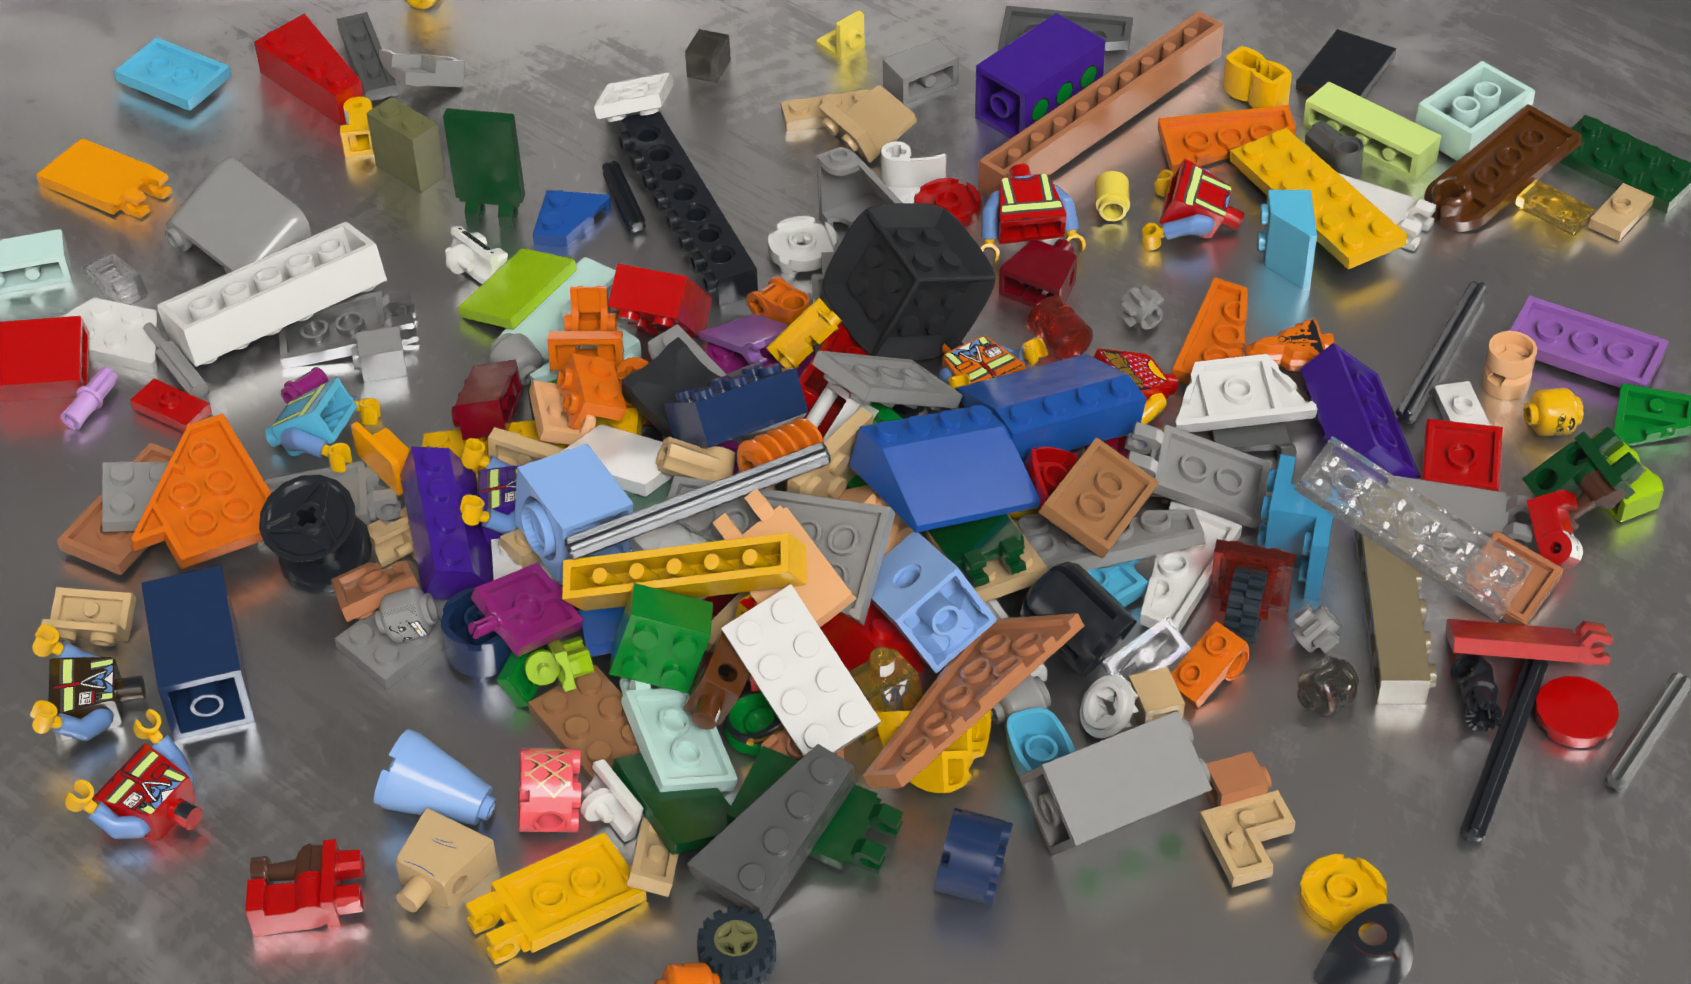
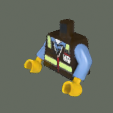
M46 624L39 626L35 633L36 639L32 644L33 652L40 657L53 653L55 658L49 659L48 701L39 700L35 702L30 712V716L34 719L32 727L35 732L43 734L52 728L57 743L72 739L89 741L103 731L119 727L123 723V702L146 698L142 675L121 678L116 659L86 652L66 641L60 644L57 642L59 633L54 627Z

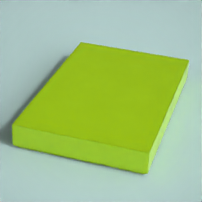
M521 248L457 307L460 316L514 330L577 270L575 260Z

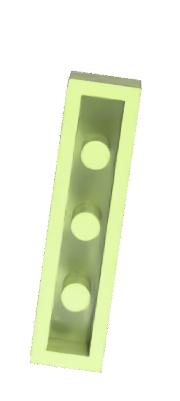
M1327 82L1306 100L1303 119L1304 128L1310 130L1313 124L1323 120L1343 136H1354L1361 139L1364 144L1363 157L1412 181L1417 180L1437 162L1441 140L1440 134L1344 88Z

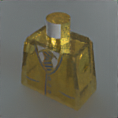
M876 648L870 653V660L849 672L875 713L912 711L924 696L916 670L895 649ZM875 727L858 738L862 745L879 736L878 728Z

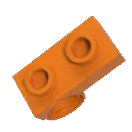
M1216 621L1171 672L1182 698L1199 709L1224 679L1231 681L1243 671L1249 660L1250 648L1248 643Z

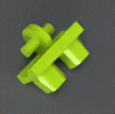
M580 636L562 642L558 639L546 644L550 651L545 649L536 650L527 657L524 665L525 673L531 682L540 686L548 685L557 678L564 692L576 689L574 678L594 673L589 650L586 646L584 647Z

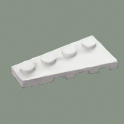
M1171 499L1169 510H1195L1204 531L1205 544L1190 547L1186 550H1176L1156 555L1152 577H1150L1140 613V625L1176 638L1239 540L1242 525Z

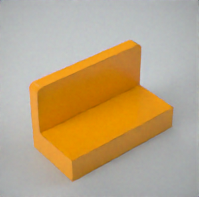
M358 421L351 424L357 455L398 496L403 494L400 474L410 449L387 427L372 435Z

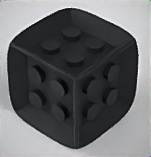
M891 203L869 207L856 218L827 267L822 288L829 305L842 320L841 322L856 343L870 356L924 360L944 356L942 347L948 339L957 337L962 341L991 296L996 282V275L982 249L960 221L949 211L932 204Z

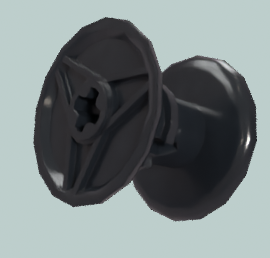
M319 474L301 475L286 481L268 496L260 511L259 530L264 544L278 556V562L284 577L298 589L313 594L332 593L334 588L331 579L368 563L371 558L372 544L367 525L355 515V504L350 492L335 479Z

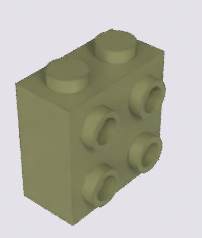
M392 97L366 113L376 166L420 193L445 177L444 156L439 139L440 131L432 119L426 118L414 111L410 106L404 105Z

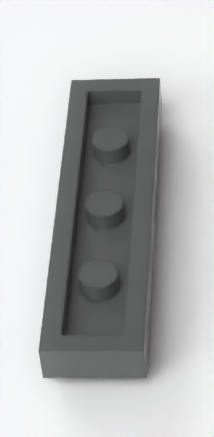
M365 12L336 19L338 30L354 71L361 80L364 96L374 101L398 95L395 79L387 72L379 59V49H382L368 13Z

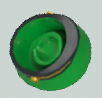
M749 691L740 695L725 718V738L730 746L740 753L751 756H758L761 744L772 734L777 735L784 728L761 691Z

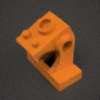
M599 285L595 287H570L571 313H565V331H549L550 371L560 370L561 367H565L572 353L589 357H602L608 361H613L616 370L617 365L625 360L623 331H617V313H610L607 287ZM580 345H597V348L580 349Z

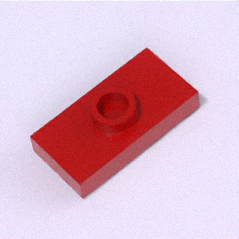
M155 378L130 399L133 410L182 432L185 431L188 424L203 420L212 413L210 403Z

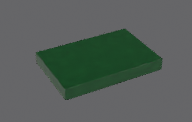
M641 753L615 758L612 770L644 808L642 813L672 855L704 848L730 824L727 822V813L731 805L718 788L660 792Z

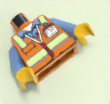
M981 336L966 344L959 338L952 337L942 347L944 356L942 357V370L938 373V378L956 390V387L1025 370L1026 365L1032 366L1036 364L1038 358L1046 357L1048 352L1041 337L1026 341L1022 348L1016 350L998 345L988 337ZM960 401V403H959L958 406H959L960 408H965L964 405H963V404L961 403V401Z

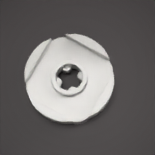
M795 216L787 218L777 224V230L773 234L770 231L768 235L769 256L775 264L780 266V271L787 275L822 269L821 252H836L837 235L834 228L827 222H825V226L815 223V217ZM804 242L805 245H798V243Z

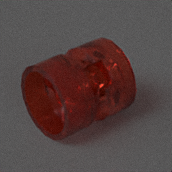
M1060 296L1046 297L1038 302L1028 315V330L1036 338L1041 337L1043 339L1046 349L1058 361L1082 355L1092 343L1093 330Z

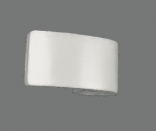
M899 141L887 143L881 149L882 180L885 184L893 187H921L935 179L946 178V154L925 158H911V148L906 143Z

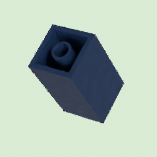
M219 565L142 582L157 688L174 741L255 722L236 617L222 566Z

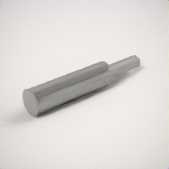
M151 322L146 323L143 330L158 347L155 350V354L186 393L203 399L209 392L208 384L172 340L167 343Z

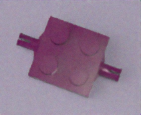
M537 562L476 587L471 599L485 617L469 623L468 628L470 634H473L475 639L493 631L497 632L518 657L580 630L584 620L572 604L562 599L563 585L550 578Z

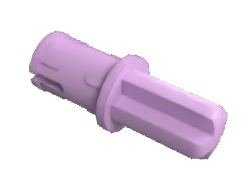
M108 367L100 368L86 386L78 388L76 391L77 396L60 415L62 422L73 430H79L91 413L103 406L104 397L117 383V373Z

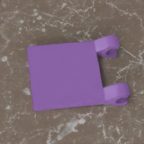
M754 314L699 331V338L742 354L750 365L758 361L760 364L767 362V358L762 357L759 349L768 346L789 325Z

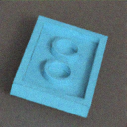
M157 37L114 70L117 82L189 111L232 77L229 65Z

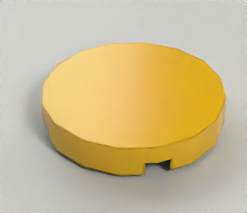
M1330 854L1320 857L1306 868L1300 883V903L1307 916L1319 926L1339 932L1356 915L1379 904H1386L1387 883L1380 871L1367 860L1356 857L1355 860L1344 858L1345 854ZM1375 923L1364 924L1360 927L1359 931L1368 929Z

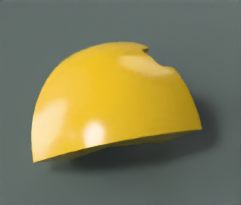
M991 710L909 782L925 791L943 794L963 787L972 778L969 769L974 759L985 755L991 729ZM911 711L876 712L881 720V724L877 728L883 748Z

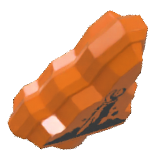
M1312 319L1305 320L1302 323L1295 324V327L1280 331L1277 336L1264 337L1245 346L1244 352L1245 356L1268 354L1279 367H1283L1291 373H1301L1300 369L1335 342L1333 334L1331 332L1321 333L1317 321Z

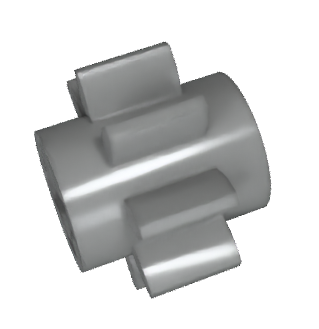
M1144 285L1142 289L1140 287L1132 288L1122 297L1120 306L1125 311L1119 317L1129 327L1133 326L1137 331H1140L1142 328L1145 330L1151 329L1163 317L1164 311L1159 305L1165 300L1147 285Z
M1308 603L1294 615V622L1297 626L1292 630V633L1297 641L1310 653L1320 647L1326 654L1340 642L1338 639L1340 636L1336 632L1342 627V624L1325 605L1321 604L1314 610Z

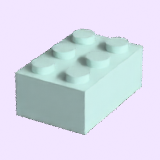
M1481 61L1420 102L1415 123L1440 134L1439 151L1458 161L1527 104L1532 106L1535 90Z

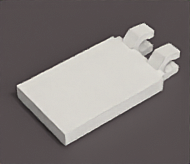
M1338 173L1407 234L1406 245L1400 248L1415 251L1420 244V238L1417 237L1420 231H1429L1434 224V218L1431 216L1436 210V205L1423 199L1416 201L1414 197Z

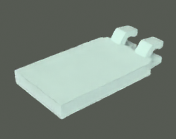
M621 677L619 682L623 693L621 704L640 752L659 791L668 792L718 788L720 792L734 791L738 778L715 725L713 729L705 730L693 723V714L687 712L683 707L688 693L659 686V689H651V684Z

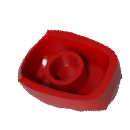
M1034 447L1027 454L1024 466L1041 500L1038 507L1039 511L1079 460L1076 452L1072 453L1054 447Z

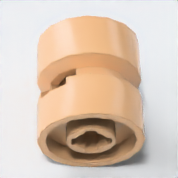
M1516 331L1499 332L1490 339L1481 382L1484 391L1494 398L1506 401L1517 400L1526 395L1529 391L1532 369L1534 368L1537 355V346L1533 339L1526 334Z

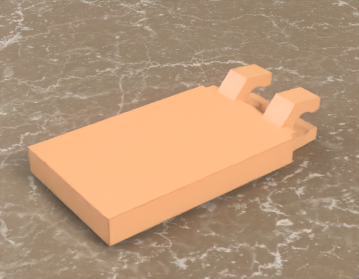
M757 488L744 497L761 519L749 530L742 533L726 513L712 522L725 540L788 532L804 543L807 552V585L793 586V588L819 627H822L857 599L787 507L783 509L781 505L774 509ZM784 588L751 591L749 593L757 604H760Z

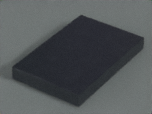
M1337 29L1296 80L1295 90L1313 95L1327 82H1331L1365 98L1394 60L1396 48Z

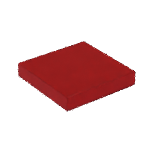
M1427 419L1421 480L1499 492L1503 427Z

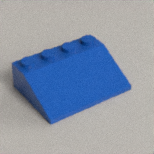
M1087 354L956 387V391L963 395L961 403L965 408L974 405H984L1006 426L1023 463L1027 454L1034 447H1054L1069 451L1091 445L1096 437L1101 441L1127 435L1129 432L1132 433L1134 424L1136 422L1141 423L1147 399L1127 373Z
M974 405L951 411L945 410L940 413L912 416L889 422L882 421L877 424L860 426L849 466L915 533L1038 508L1040 506L1041 500L1006 426L984 405Z

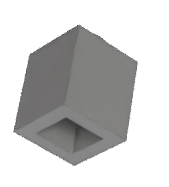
M399 326L356 332L358 347L351 348L354 369L362 370L364 383L407 376Z

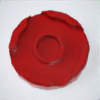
M940 178L927 182L920 187V192L914 196V203L940 206L953 214L964 227L973 224L979 218L982 211L980 192L968 182H966V185L960 184L959 179Z
M1563 676L1550 680L1540 688L1534 704V717L1539 728L1542 725L1548 731L1547 736L1553 741L1574 748L1597 746L1598 741H1602L1605 738L1606 740L1609 739L1615 730L1619 718L1618 704L1610 691L1599 683L1584 677Z

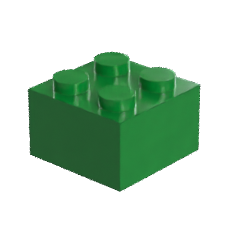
M634 583L613 640L609 674L688 693L711 636L713 603Z

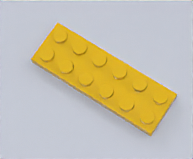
M1287 128L1230 150V162L1267 196L1268 190H1311L1317 242L1348 270L1406 245L1407 234Z

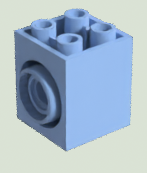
M588 444L567 449L555 455L517 467L515 524L525 534L531 549L540 557L556 581L562 584L563 560L571 559L565 546L564 540L566 537L633 513V502ZM630 540L582 558L629 552Z
M913 531L883 557L871 601L894 624L895 628L910 643L916 654L935 673L939 672L997 621L959 568L920 533Z

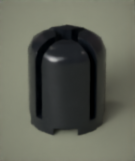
M1068 561L1055 565L1034 583L1025 596L1020 610L1021 617L1079 614L1084 627L1055 653L1076 673L1079 672L1085 677L1106 659L1104 656L1112 650L1120 639L1123 641L1137 623L1131 616L1132 613L1079 564Z

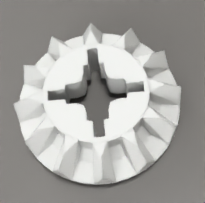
M1108 675L1096 680L1088 688L1080 706L1081 723L1088 734L1105 740L1120 734L1124 728L1132 727L1129 720L1133 713L1139 712L1134 705L1139 695L1132 689V683L1120 676ZM1104 700L1113 703V707L1116 709L1114 715L1108 714L1109 711L1103 703Z

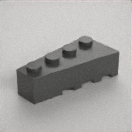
M817 744L687 863L692 877L741 908L742 906L750 907V914L757 910L763 914V920L767 919L856 784L857 778L854 765Z

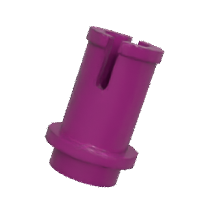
M314 367L294 382L287 381L281 390V396L285 403L288 404L297 397L328 382V377L322 369Z

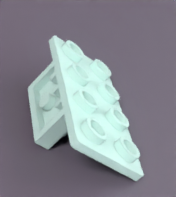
M587 257L582 258L576 264L577 270L514 330L506 328L499 337L506 333H521L525 335L540 351L543 363H548L549 331H565V313H571L570 287H595L598 285L607 287L609 300L616 270Z

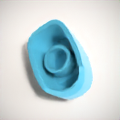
M1040 707L1015 712L1009 716L1006 723V739L1018 777L1042 764L1075 752L1068 733L1056 715L1050 710Z

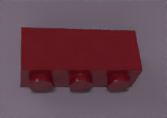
M516 359L473 366L468 378L464 381L462 391L458 393V399L455 406H452L451 411L455 428H460L463 440L489 437L494 427L505 431L509 430L524 393Z

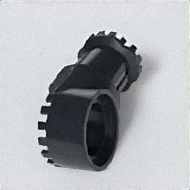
M1462 654L1453 663L1450 676L1460 686L1462 700L1467 705L1465 722H1467L1468 727L1471 726L1472 730L1478 728V731H1482V728H1484L1485 732L1488 731V728L1493 730L1495 725H1500L1502 710L1496 704L1499 692L1498 686L1494 682L1493 667L1481 655ZM1489 708H1490L1491 718H1489V713H1488V709H1489Z

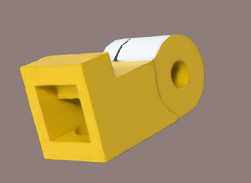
M366 97L350 98L343 105L346 125L340 126L345 157L374 154L366 114L373 109L372 102Z

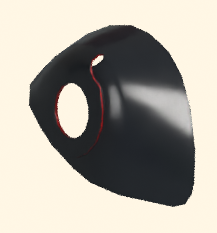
M1390 903L1379 904L1356 915L1342 927L1328 946L1314 971V980L1318 984H1399L1411 970L1414 958L1413 935L1410 924L1403 913ZM1367 923L1378 924L1385 929L1387 939L1380 945H1368L1359 937L1360 927ZM1393 953L1396 954L1397 960L1394 959Z

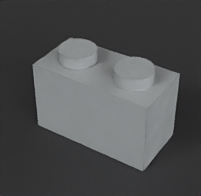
M936 38L884 58L883 86L900 102L906 105L957 85L959 58L940 39Z

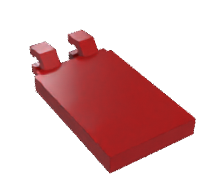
M1447 619L1445 631L1453 653L1578 663L1579 661L1584 665H1610V655L1604 652L1602 643L1612 645L1613 637L1610 633L1606 632V626L1601 623L1583 620L1572 630L1558 627Z

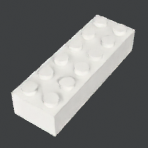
M345 221L156 306L168 340H172L185 357L197 367L213 363L219 356L232 350L246 348L250 342L265 335H274L280 332L283 327L296 321L307 320L314 313L355 294L369 292L377 284L386 281L387 278L376 243Z

